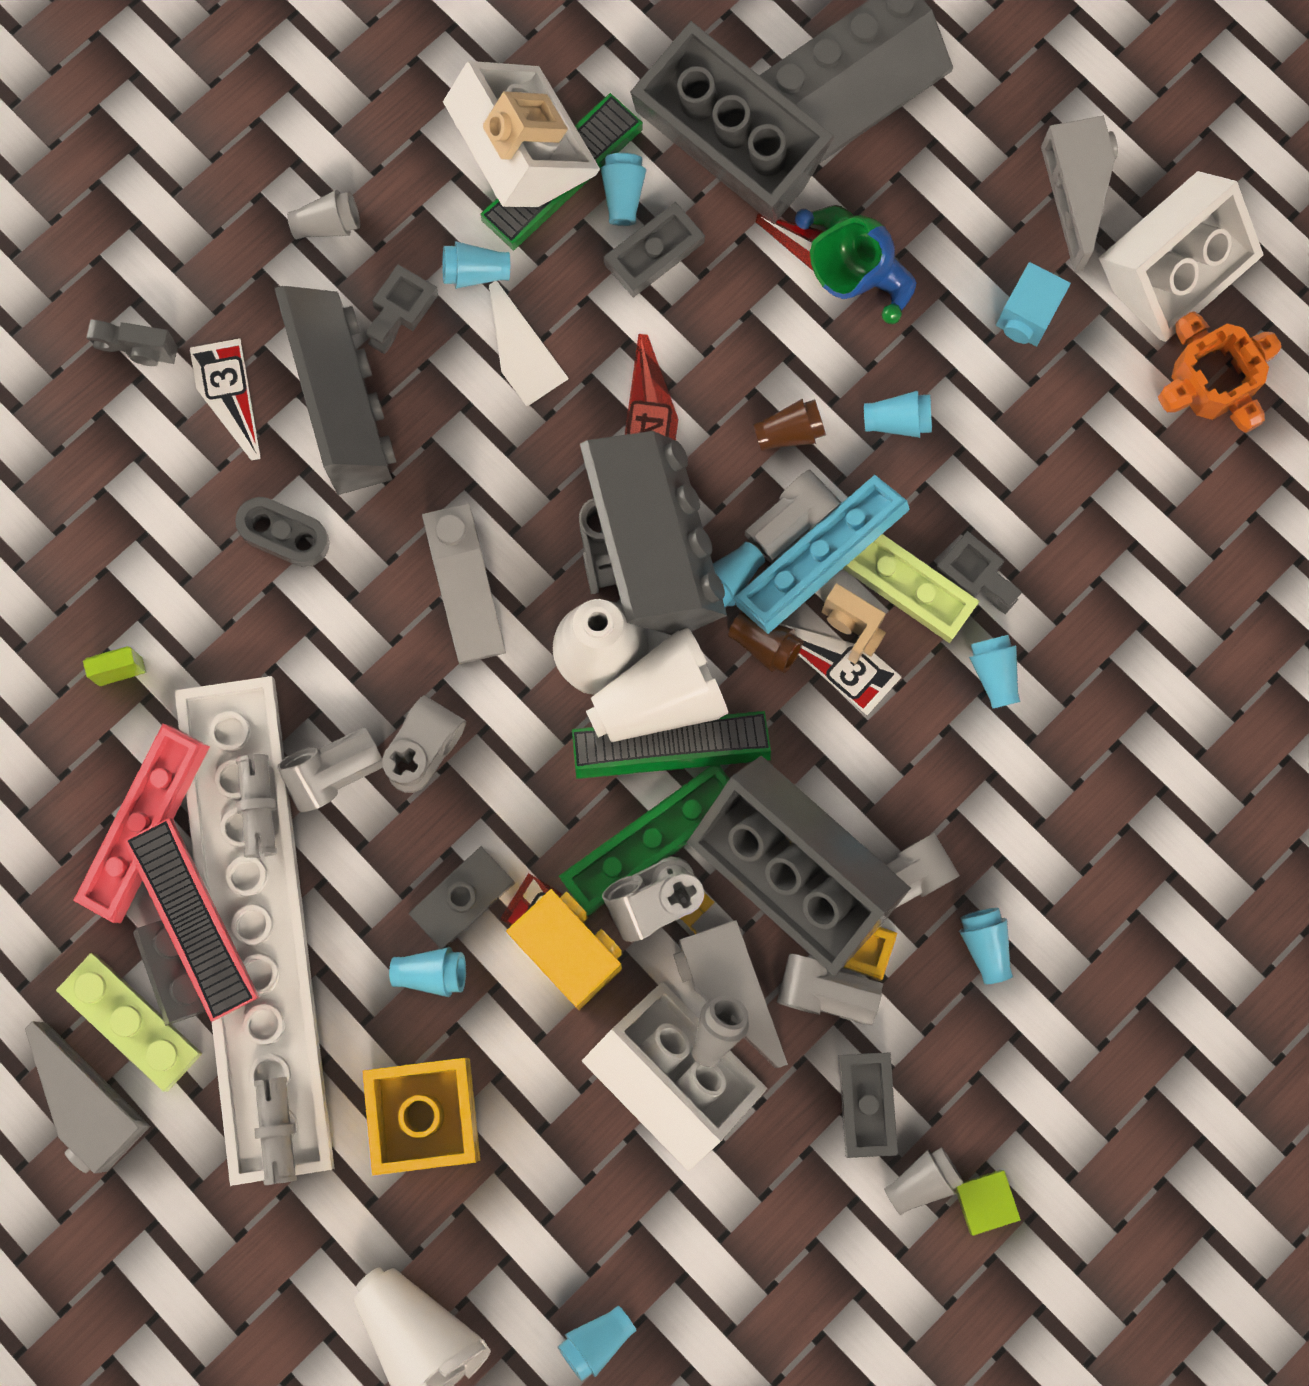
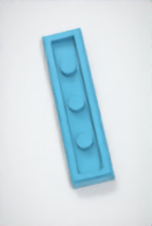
M876 475L872 476L733 598L737 607L769 634L910 510L907 500Z

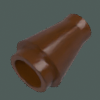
M800 399L769 418L753 424L761 451L770 448L816 444L815 439L826 436L815 399L805 403L803 399Z
M744 612L738 614L728 633V637L737 641L771 672L777 669L782 673H786L794 664L803 645V639L795 635V629L778 625L767 634Z

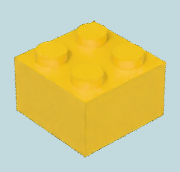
M550 889L506 932L567 999L580 1010L622 970V965L617 960L622 955V950L602 929L594 935L585 926L584 922L588 919L586 911L567 891L559 898Z
M469 1058L362 1070L372 1176L480 1161Z

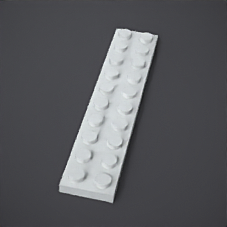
M272 676L175 690L179 730L210 746L186 793L194 864L260 997L212 1021L230 1186L265 1180L261 1138L255 1139L254 1128H259L256 1087L254 1086V1081L287 1077L286 1086L290 1123L296 1124V1133L291 1134L295 1175L335 1169L289 791L277 768L280 761L284 759V749L275 679ZM253 754H265L269 757L270 796L276 799L277 807L275 811H272L277 854L265 857L262 854L261 836H259L260 857L246 858L244 857L242 814L237 813L236 802L241 801L236 758L244 755L249 756L252 763L253 776L255 774Z

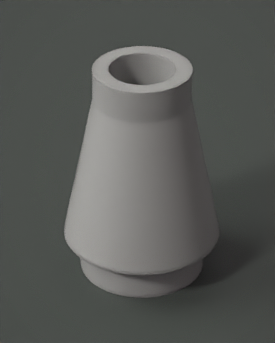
M334 190L297 210L287 213L288 224L295 239L304 237L350 236L351 230L360 228L357 205L349 191L340 194L338 190Z
M719 996L702 1007L696 1041L692 1048V1056L700 1065L705 1067L716 1066L721 1058L746 1036L749 1030L748 1012L740 1001L730 996Z
M941 1147L933 1153L928 1149L894 1183L884 1188L895 1210L899 1215H902L911 1209L955 1195L954 1189L964 1182L953 1162Z

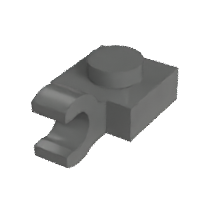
M397 264L372 300L374 309L379 311L380 314L374 319L366 332V335L371 338L368 343L369 346L385 354L392 346L401 325L414 331L437 298V287Z
M968 531L940 561L935 570L974 598L982 591L992 605L1004 614L1008 613L1022 593L1013 583L997 573L1003 566L1004 560Z

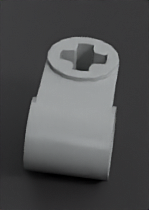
M594 498L588 500L582 506L579 513L580 534L584 548L583 558L591 594L599 593L601 587L616 585L603 533L593 531L587 524L588 520L598 513Z
M425 695L420 697L411 708L402 728L383 755L382 767L387 777H389L391 784L397 790L404 793H415L422 790L428 784L444 757L457 744L465 729L466 720ZM413 759L417 769L414 772L405 770L401 775L397 765L401 761L409 764Z
M669 857L632 876L624 877L612 883L605 889L602 898L622 939L633 942L644 939L659 928L693 913L703 902L704 889L687 861L679 857ZM671 869L673 874L669 875L667 871ZM680 882L681 887L678 890H674L673 885ZM683 897L687 900L686 903H682L681 899Z

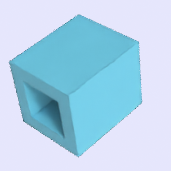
M1029 262L1007 301L996 326L1003 329L1005 335L1013 341L1022 344L1030 343L1037 347L1071 283Z

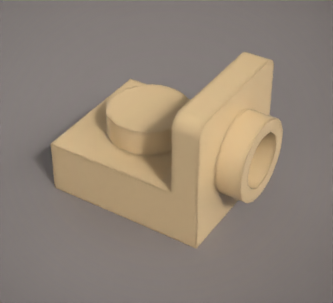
M503 91L483 123V129L501 159L505 160L512 159L523 141L559 143L568 130L548 94Z
M836 583L825 600L822 613L828 616L827 621L840 632L845 634H852L854 632L860 636L848 657L849 661L856 664L863 653L872 657L883 640L886 632L879 627L886 613Z

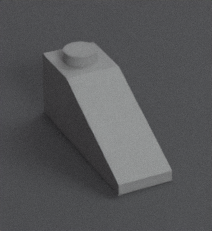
M1104 115L1051 125L1041 145L1074 272L1084 270L1094 251L1112 169L1118 154L1116 136L1113 131L1108 132Z
M467 503L422 514L459 665L506 654L470 504Z
M737 920L680 939L679 946L681 952L675 953L673 956L682 982L692 980L695 991L707 1002L719 996H730L740 1001L748 1012L749 1030L744 1038L774 1068L788 1065Z
M32 1021L25 1028V1032L58 1138L68 1147L64 1152L65 1156L75 1167L84 1173H87L89 1170L94 1174L108 1172L151 1126L52 1027L45 1022Z

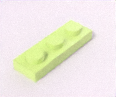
M883 534L843 568V570L948 643L953 640L980 602Z
M90 953L56 989L63 998L163 1092H168L202 1055L172 1024L165 1026L162 1015L97 954Z

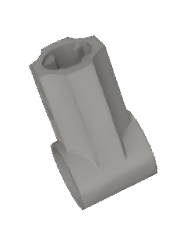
M807 470L797 477L781 494L780 501L745 530V536L749 542L755 545L771 564L842 503L811 470Z
M363 727L320 749L309 747L294 752L280 761L277 768L297 810L308 812L332 801L337 796L338 789L383 767L381 755L368 730Z
M935 833L897 854V859L886 865L911 887L897 907L918 895L924 897L960 876Z
M789 954L777 1003L820 1015L821 1012L839 1016L842 1019L873 1025L882 996L883 983L840 971L833 976L816 959Z

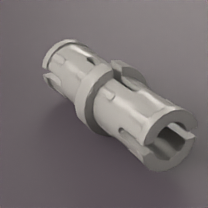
M253 754L255 768L253 776L252 763L249 756L244 755L236 758L241 801L236 802L237 813L242 814L244 857L246 858L260 857L259 836H261L262 854L265 857L277 854L272 811H275L277 807L276 799L270 796L269 757L265 754Z
M287 1077L254 1081L259 1128H254L255 1139L261 1138L264 1185L297 1181L291 1135L296 1133V1124L290 1123L286 1086Z

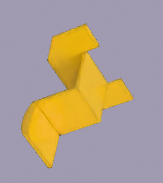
M704 892L703 902L699 908L680 919L697 934L698 932L692 925L715 902Z

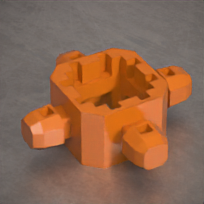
M1193 311L1180 318L1175 324L1176 333L1182 345H1187V347L1175 361L1172 372V379L1174 381L1166 385L1158 396V400L1166 412H1177L1190 406L1196 416L1211 420L1230 410L1232 412L1230 419L1241 431L1247 433L1260 426L1265 421V414L1258 400H1252V397L1266 382L1269 370L1267 362L1273 359L1282 347L1275 333L1262 332L1250 338L1243 327L1228 323L1209 333L1208 329L1210 326L1200 314ZM1219 350L1224 356L1231 353L1233 356L1231 361L1233 367L1238 374L1243 372L1246 376L1241 382L1242 385L1228 393L1225 391L1221 394L1215 388L1208 391L1206 385L1209 383L1201 370L1196 372L1194 369L1198 359L1210 352L1216 353Z

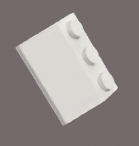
M467 61L443 103L503 207H539L597 175L600 170L598 164L539 66ZM503 91L548 94L568 130L559 143L523 141L512 159L505 160L501 159L483 129V123Z
M1197 171L1099 257V260L1113 293L1159 340L1166 342L1176 333L1175 324L1180 318L1193 311L1199 313L1264 254L1237 181Z
M661 982L606 1034L582 1062L689 1172L723 1140L768 1088L730 1050L714 1067H705L697 1063L692 1056V1048L696 1041L699 1018Z

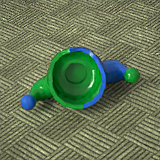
M831 205L812 212L808 209H800L795 215V223L798 227L808 229L811 225H818L826 228V231L813 240L810 249L811 265L822 287L833 296L841 299L853 298L873 287L880 288L889 293L891 297V304L883 308L882 319L888 324L898 323L902 310L914 294L917 283L913 275L895 259L894 243L886 227L876 219L863 215L854 216L839 205Z

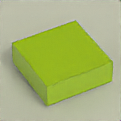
M129 646L88 657L83 661L87 678L98 686L146 673L143 658Z
M1004 1170L964 1181L963 1184L955 1188L969 1233L972 1236L1021 1220Z

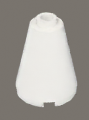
M603 599L587 601L571 610L558 625L553 640V656L559 672L576 689L592 695L598 693L647 655L649 650L645 628L627 623L622 605Z
M689 628L676 631L591 697L594 707L587 710L586 713L598 738L607 734L611 742L713 721L728 714L715 678H712L706 665L705 656Z
M378 1267L363 1277L357 1284L356 1288L359 1293L354 1299V1304L390 1386H454L464 1375L469 1379L490 1355L491 1350L484 1339L395 1268L384 1272L381 1267Z

